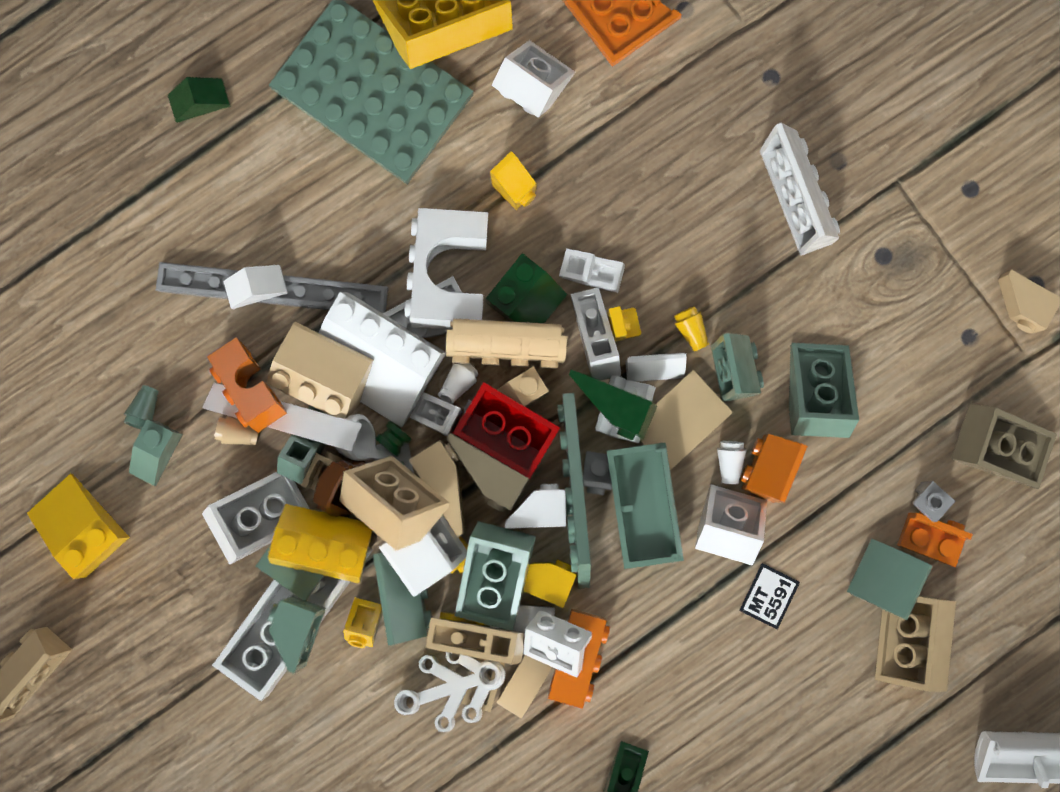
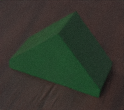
M186 77L168 94L176 123L231 107L222 78Z

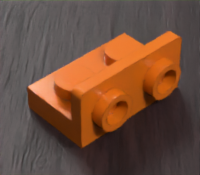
M919 511V513H908L897 546L951 567H956L965 540H971L973 534L964 531L966 526L951 520H948L947 524L940 521L932 522Z

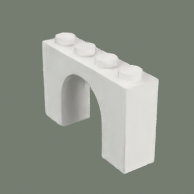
M418 208V218H412L411 236H416V244L410 245L409 263H414L413 272H408L407 290H412L411 300H406L405 317L410 318L411 328L453 330L450 327V321L453 322V319L482 320L483 294L444 291L430 280L427 270L433 258L445 250L469 249L486 251L488 212Z

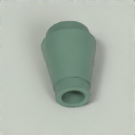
M142 385L141 390H139L124 413L126 416L124 423L141 430L147 419L153 420L159 391Z

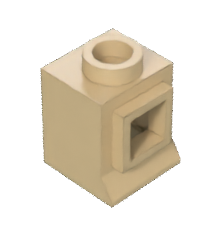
M326 451L324 456L316 453L301 486L316 490L319 475L324 465L329 466L332 461L339 462L343 458Z

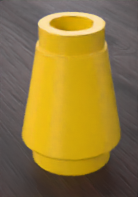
M693 306L674 315L676 320L675 326L690 347H692L693 351L700 350L709 345L701 311L698 312L696 307Z

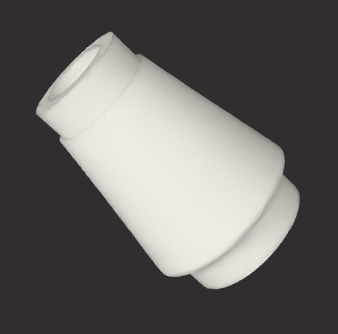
M470 363L453 364L441 391L438 393L439 397L443 401L453 404L455 400L477 382V370Z
M720 441V448H717L722 477L721 483L739 484L747 451L744 449V442Z

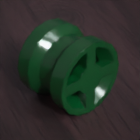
M392 421L386 424V430L382 434H378L375 437L381 445L396 457L401 453V447L404 444H409L412 440L410 436Z

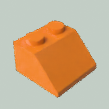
M771 434L763 435L762 439L757 438L751 454L755 455L751 466H745L740 481L744 482L741 489L773 503L785 502L808 446Z

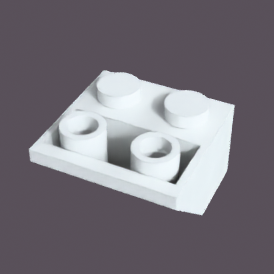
M443 515L420 542L397 551L386 542L379 546L413 597L453 571L467 555L466 548Z

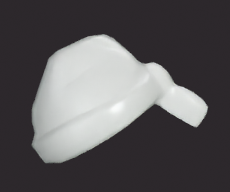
M361 414L349 415L346 420L360 423L362 426L351 451L335 447L340 454L346 458L365 461L366 463L391 456L387 451L376 449L375 431L368 418Z

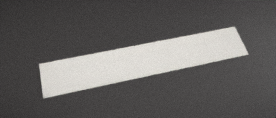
M213 383L202 408L237 418L235 413L239 410L235 404L231 405L223 395L222 391L226 389L224 385ZM280 401L287 414L268 426L272 429L351 451L362 424Z

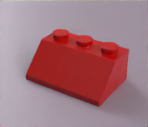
M483 382L453 434L526 478L531 479L560 427Z

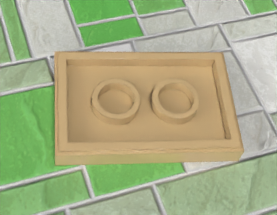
M692 370L655 404L657 409L644 439L640 438V442L643 445L666 442L671 470L733 412L703 379Z

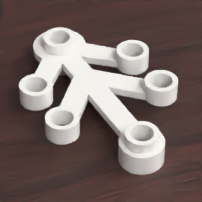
M446 652V659L449 663L461 664L475 673L462 677L439 664L435 656L425 655L419 661L420 670L423 673H431L447 683L419 693L412 690L401 691L395 697V708L402 715H411L419 710L420 705L450 695L442 713L435 719L436 729L440 732H448L455 726L454 716L467 689L478 686L470 705L465 706L462 711V717L466 722H478L482 718L481 707L489 691L498 689L505 680V669L500 662L485 660L481 663L465 655H460L459 659L455 661L452 658V653ZM427 659H431L433 663L430 670L425 667ZM490 669H493L496 674L492 681L487 677ZM408 697H411L414 701L411 708L406 704ZM470 708L476 710V717L474 719L468 716ZM443 717H446L449 721L447 728H443L441 725Z

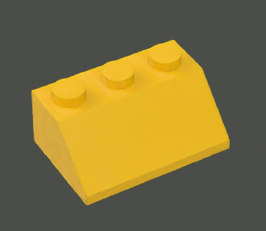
M285 504L275 528L268 560L271 564L360 584L373 530L363 521L342 516L336 517L324 512Z

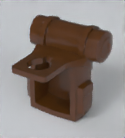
M344 460L339 462L332 461L322 473L316 485L312 501L317 504V508L328 515L349 518L350 515H355L339 501L344 471L365 465L366 462L353 460L352 463Z

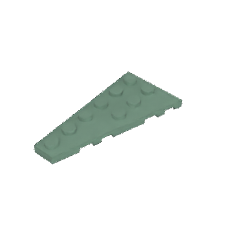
M574 393L563 394V404L557 405L558 421L564 422L565 431L560 432L561 449H566L567 459H562L563 476L569 477V487H565L566 515H572L567 516L569 543H574V545H570L571 572H577L578 589L590 588L591 560Z

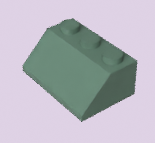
M382 552L373 554L388 646L428 636L430 620L433 618L431 610L426 611L424 599L429 598L428 588L413 597Z

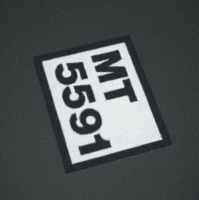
M762 563L739 611L778 630L800 582Z

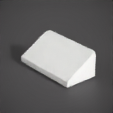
M685 353L628 357L625 361L627 380L639 382L683 378L685 376L687 356Z

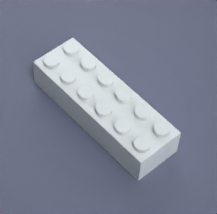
M368 548L366 559L373 551L371 548ZM324 576L307 601L326 607L324 619L350 581ZM275 580L270 584L212 665L260 701L270 695L287 671L269 632L272 622L268 621L270 611L275 603L279 604V601L291 596L299 598Z

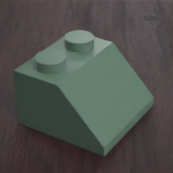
M294 596L280 600L279 604L275 603L268 617V621L272 622L269 632L288 672L293 674L307 665L326 607L303 601Z

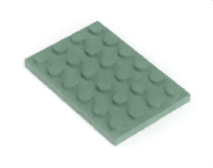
M332 0L269 84L273 91L407 185L474 95L473 90L431 61L410 69L398 53L388 31L343 0Z

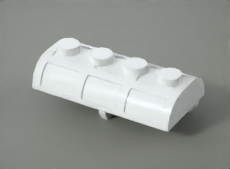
M981 732L974 755L975 773L978 782L1038 783L1041 788H1048L1049 783H1060V733Z

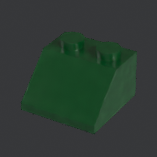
M522 253L488 294L486 302L509 322L545 323L568 294L545 270Z

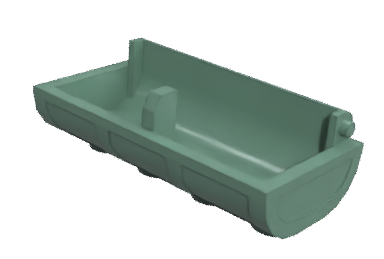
M666 442L607 451L624 569L684 561Z

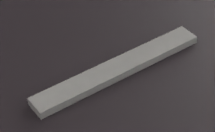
M159 262L156 291L228 299L224 280L239 270ZM283 275L288 293L257 302L330 310L338 294L346 292L379 312L385 313L389 288L387 286Z

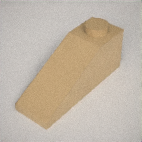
M431 618L426 648L513 665L519 664L522 661L525 633Z

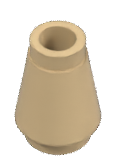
M219 417L214 439L221 441V444L257 445L259 433L250 426L245 428L239 420L233 417Z

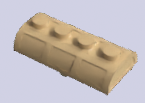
M453 319V322L450 321V327L453 330H447L446 356L452 357V363L469 364L470 358H482L481 364L499 365V359L511 360V366L528 367L529 361H540V367L558 368V363L565 362L567 336H561V333L564 334L562 324Z

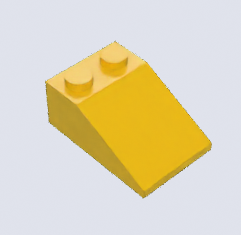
M72 473L27 512V515L53 557L73 579L87 577L130 538Z

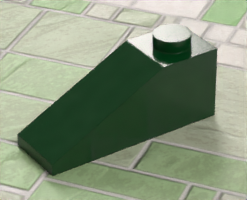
M570 370L569 376L609 423L618 429V435L632 441L635 436L644 439L657 405L650 400L575 370Z
M621 741L603 792H638L649 751Z

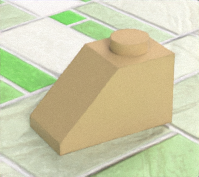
M1013 270L1002 274L998 281L1009 318L1018 323L1017 327L1027 333H1037L1047 329L1060 306V297Z
M534 366L497 389L526 408L549 395V390Z

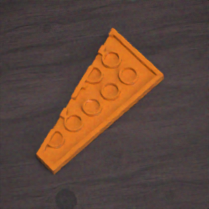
M562 0L612 67L677 22L682 16L675 9L671 10L662 4L661 0Z

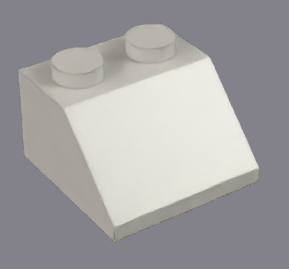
M529 40L505 57L492 86L499 90L502 96L512 99L522 106L527 113L539 118L552 106L573 77L575 71Z
M558 484L540 485L541 490L534 491L506 520L505 528L565 527V490H559Z
M711 484L698 527L695 549L753 565L764 542L767 500Z

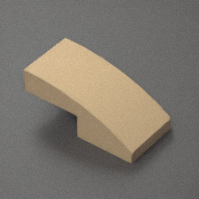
M524 655L496 703L522 719L551 671L552 666Z

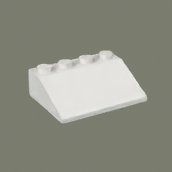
M783 123L776 124L760 149V153L801 256L832 245L839 239L840 228L837 220L831 218L828 210L829 200L826 193L821 191L818 185V171L813 164H810L807 157L808 146L804 138L800 139L797 130Z
M346 292L338 294L319 331L320 334L374 360L360 402L400 427H403L446 355V352Z

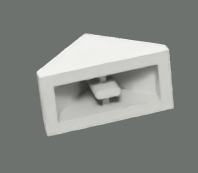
M280 265L244 267L224 280L231 309L288 293Z
M423 392L410 418L448 436L453 433L463 411L457 406Z

